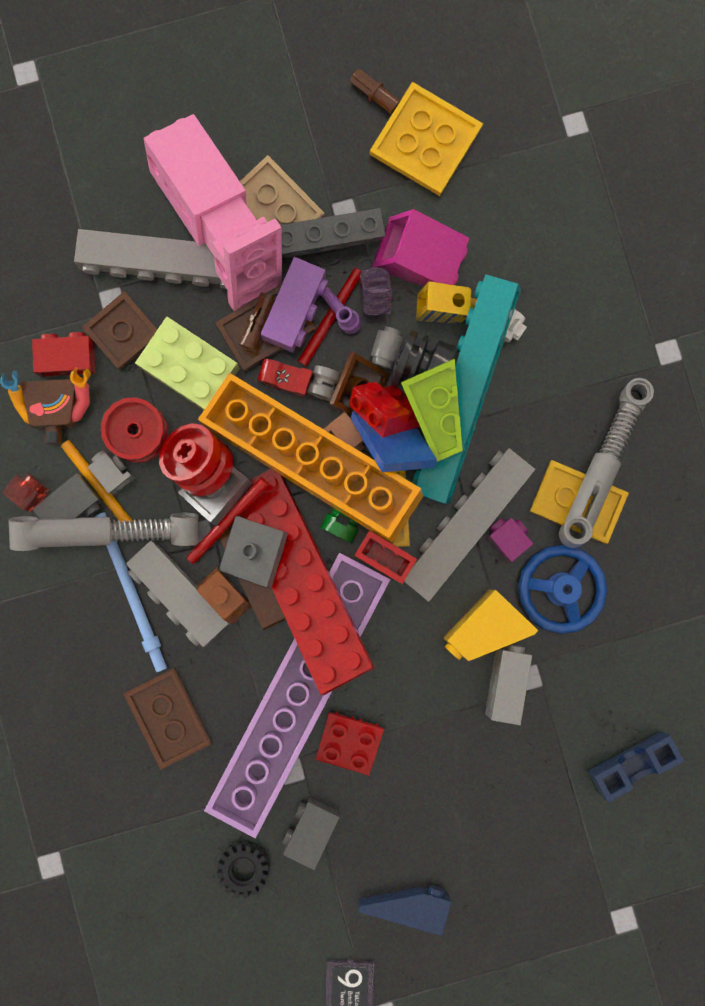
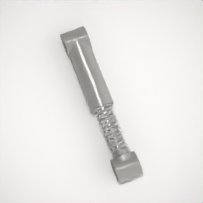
M635 378L631 380L620 393V409L617 410L618 413L615 415L616 418L613 419L614 422L611 424L612 427H610V431L607 433L608 435L606 440H604L600 453H595L566 520L559 531L561 542L569 548L580 547L589 541L592 536L593 527L621 466L619 457L622 456L620 453L624 452L622 449L625 448L624 444L628 443L626 440L629 439L628 435H631L630 431H633L632 427L635 426L634 422H637L636 418L639 417L640 413H643L645 406L653 398V386L646 379ZM631 390L640 392L642 400L633 398ZM590 495H592L593 497L584 517H581ZM570 526L580 528L582 532L581 539H575L570 535Z
M189 512L174 513L170 515V519L165 518L163 521L161 519L159 521L154 519L153 522L151 519L148 522L146 519L143 522L140 519L138 522L135 519L131 522L129 519L128 522L118 520L116 523L113 520L111 523L110 517L38 519L37 517L22 516L9 519L10 549L15 551H30L39 547L110 545L113 539L118 542V539H121L122 542L124 539L127 542L131 539L133 542L134 539L136 541H139V539L144 541L146 538L149 541V538H152V541H154V538H157L159 541V538H162V540H169L172 545L191 546L199 543V515Z

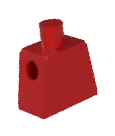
M370 530L354 555L403 584L417 560Z

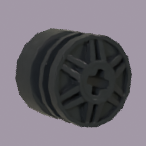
M411 330L409 336L401 344L393 365L391 386L398 388L402 376L409 379L452 360L457 346L439 340L433 351L428 350L429 336L424 335L421 345L417 346L414 343L418 332Z

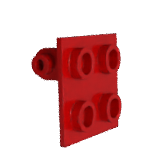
M337 711L335 713L329 712L315 760L370 775L384 728L379 727L378 723L374 725L362 722L361 718H359V721L355 720L354 716L348 718L338 714Z

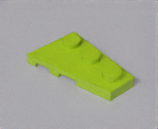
M455 359L401 382L429 448L435 455L437 462L463 451Z

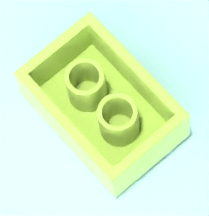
M169 317L165 318L135 362L140 369L202 410H205L228 374L231 373L236 376L240 370L237 362Z

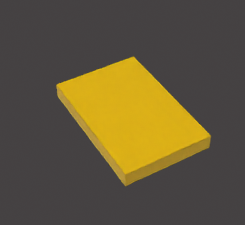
M551 460L529 512L563 525L586 474ZM615 486L611 487L593 527L592 539L608 544L629 492ZM590 495L581 517H584L592 500V495ZM570 526L571 530L582 534L580 528Z

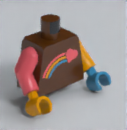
M76 367L70 374V379L21 382V386L17 385L20 375L15 370L12 372L14 381H8L4 373L0 379V384L5 389H8L11 401L24 422L30 424V427L35 429H45V444L48 445L62 444V428H75L76 423L82 419L90 405L89 385L86 383L91 376L89 369L84 371V378L78 376Z

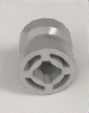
M316 365L313 371L314 380L309 384L307 393L314 397L331 401L335 384L338 383L341 373Z

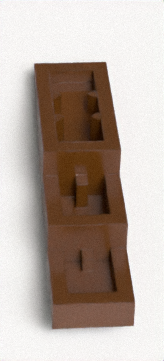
M233 524L219 537L224 549H226ZM238 577L263 630L286 620L272 588H267Z

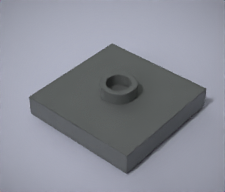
M235 516L219 571L267 588H272L288 532Z

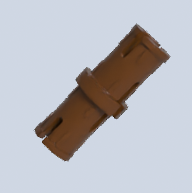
M260 293L252 315H248V325L239 342L241 347L256 352L261 332L276 298L266 293Z

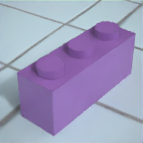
M293 258L261 332L262 340L294 353L296 346H302L307 333L303 330L307 320L312 322L318 306L314 305L318 295H324L329 280L325 279V269L299 258Z

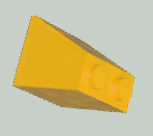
M489 589L443 637L448 642L444 647L458 660L463 657L470 661L533 636L538 630L500 593Z

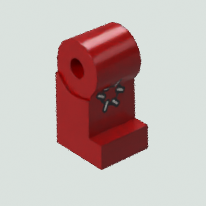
M264 359L257 381L274 387L277 390L306 399L307 389L313 378V371L305 368L300 369L271 359Z

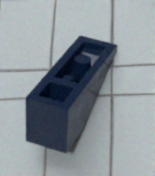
M430 885L429 888L416 887L360 898L358 912L442 936L451 899L449 894H446L445 889Z

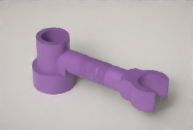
M327 286L322 297L336 313L338 325L347 334L356 333L362 326L361 317L356 311L344 306Z

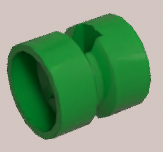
M331 507L332 513L326 514L320 528L353 544L359 532L358 523ZM340 515L350 519L347 526L337 522Z

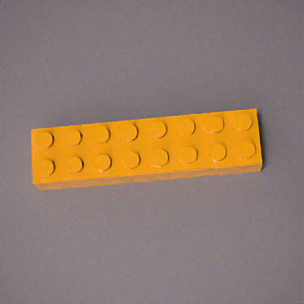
M231 373L225 378L198 418L200 423L215 435L391 544L394 543L423 498L421 488L395 472H381L375 460Z

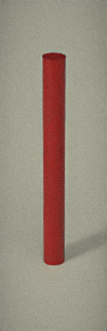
M357 268L352 270L337 295V298L343 305H345L363 275V272ZM331 307L297 361L305 367L308 366L336 319V313Z
M260 477L231 508L220 523L214 526L186 556L187 560L195 564L234 523L235 516H240L269 486V483Z

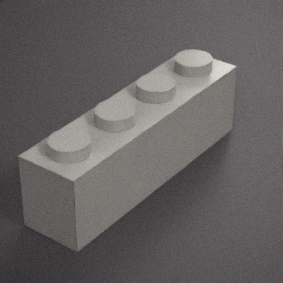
M151 540L126 563L131 569L128 571V574L138 584L143 582L150 589L147 594L156 604L159 605L161 602L169 610L166 613L167 616L176 625L181 623L188 630L186 636L194 645L198 646L201 644L203 647L207 646L230 624L224 621L196 590L197 585L156 541Z

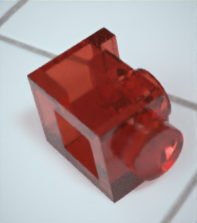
M27 473L24 477L15 475L1 493L22 510L33 512L32 509L41 503L50 490Z

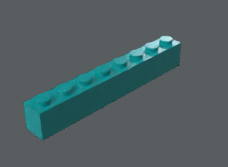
M486 274L484 280L478 282L475 291V297L478 299L475 308H470L466 325L469 326L466 335H462L459 339L457 352L460 353L455 363L463 451L436 462L435 468L416 471L412 483L421 488L424 497L445 504H450L521 292V287L517 283Z

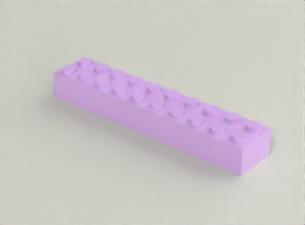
M339 553L329 573L361 637L390 579ZM295 638L204 810L253 838H256L331 694L329 692L326 695H320Z

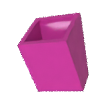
M412 209L389 217L385 228V237L380 242L371 268L422 287L428 282L455 285L459 277L457 273L459 266L468 252L467 244L469 237Z

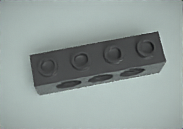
M380 208L280 225L282 228V259L381 242L385 237Z

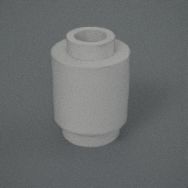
M385 327L384 331L378 330L370 355L373 357L371 363L378 367L392 370L401 344L405 339L400 336L401 331L391 327Z

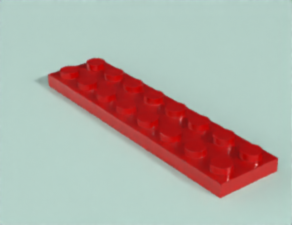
M269 469L250 480L253 484L248 490L260 477L264 478L269 483V486L239 517L288 532L272 590L320 695H326L375 669L284 477Z

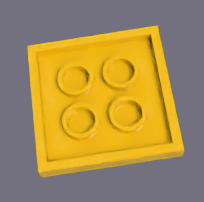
M412 82L370 149V155L440 196L480 132L483 123Z

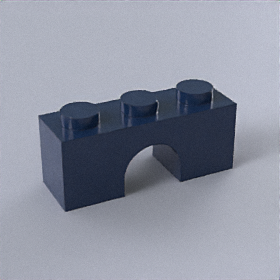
M660 731L590 769L588 773L601 797L609 803L633 790L632 784L640 778L653 773L660 775L684 762V759L671 735Z

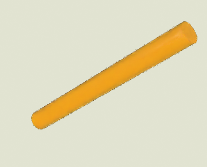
M70 440L64 442L61 448L114 516L121 522L123 520L128 522L129 519L133 522L115 497L105 490L88 468L89 464Z

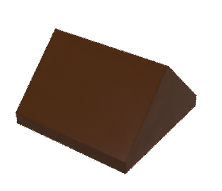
M350 352L329 403L330 410L340 414L345 412L351 418L352 411L354 410L349 406L353 387L376 381L384 388L391 374L357 353Z

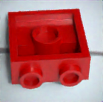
M376 381L353 387L349 406L383 438L420 427L407 395L400 388L393 386L382 388Z

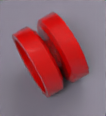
M137 397L123 398L113 403L104 413L101 422V437L106 447L121 459L132 463H147L160 455L163 443L169 437V426L164 415L148 401ZM138 426L137 434L131 435V433L135 432V427Z
M191 423L179 427L164 441L159 455V465L162 473L189 494L201 497L214 493L229 479L233 469V455L230 448L203 425Z

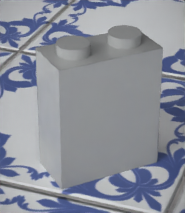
M510 644L495 650L485 714L493 721L521 725L532 655L525 653L524 647Z

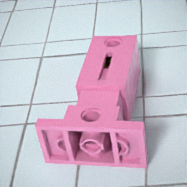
M192 114L186 118L178 119L174 124L161 130L153 131L149 136L144 137L150 173L198 246L206 244L213 254L216 273L227 289L228 303L233 311L258 298L261 292L267 293L281 285L282 228L276 219L267 222L262 217L256 220L247 207L246 190L195 115Z

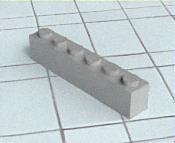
M78 229L74 262L86 274L98 275L99 271L110 272L111 276L125 278L127 274L137 275V278L152 281L154 277L165 278V281L169 283L180 284L182 280L192 281V284L202 287L209 286V283L220 284L221 288L226 289L216 273L214 256L206 244L198 246L194 241Z
M510 448L504 453L500 450L489 462L493 466L486 475L481 472L471 484L475 489L469 497L463 494L454 505L457 511L452 518L446 516L436 529L440 532L435 539L432 540L429 537L420 547L419 551L423 554L413 565L404 583L429 602L535 471V468Z

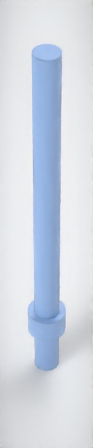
M104 512L96 515L95 517H107V515ZM113 539V542L106 546L143 637L142 645L145 652H149L156 672L167 669V666L159 649L161 647L158 636L153 634L132 578L128 574V568L118 543Z

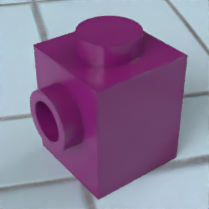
M500 518L489 528L492 533L487 538L507 562H513L533 545L532 541L526 536L528 533L527 528L518 519L514 521L512 518L504 521Z

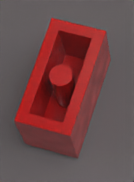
M72 332L69 333V337L59 338L57 334H43L41 339H32L33 372L38 376H70L76 367L78 375H83L86 369H89L91 374H96L95 343L89 336H86V333Z

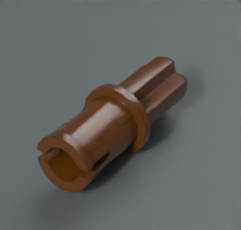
M358 69L352 75L351 83L369 97L368 100L370 102L375 101L388 111L390 115L393 114L401 99H398L384 88V83H378L361 69Z

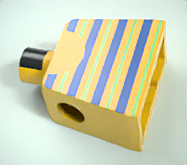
M428 282L417 294L416 321L462 323L467 318L470 308H475L477 299L471 298V288Z

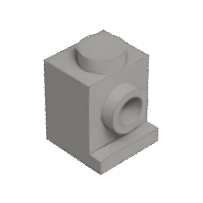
M105 450L97 453L91 459L93 463L88 466L105 490L112 495H115L136 478L128 471L124 473L127 467L116 455L112 457Z

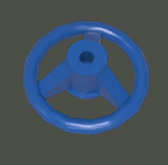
M564 544L546 547L533 555L522 569L518 585L520 603L529 619L543 630L558 634L579 632L592 624L604 608L608 591L605 573L596 559L581 548H569ZM568 556L578 559V562L569 573H556L548 580L531 578L537 567L549 558ZM587 569H589L594 576L596 594L591 608L584 616L580 617L577 602L582 593L580 582ZM529 589L546 592L548 599L552 603L563 606L569 622L551 621L541 615L531 601Z

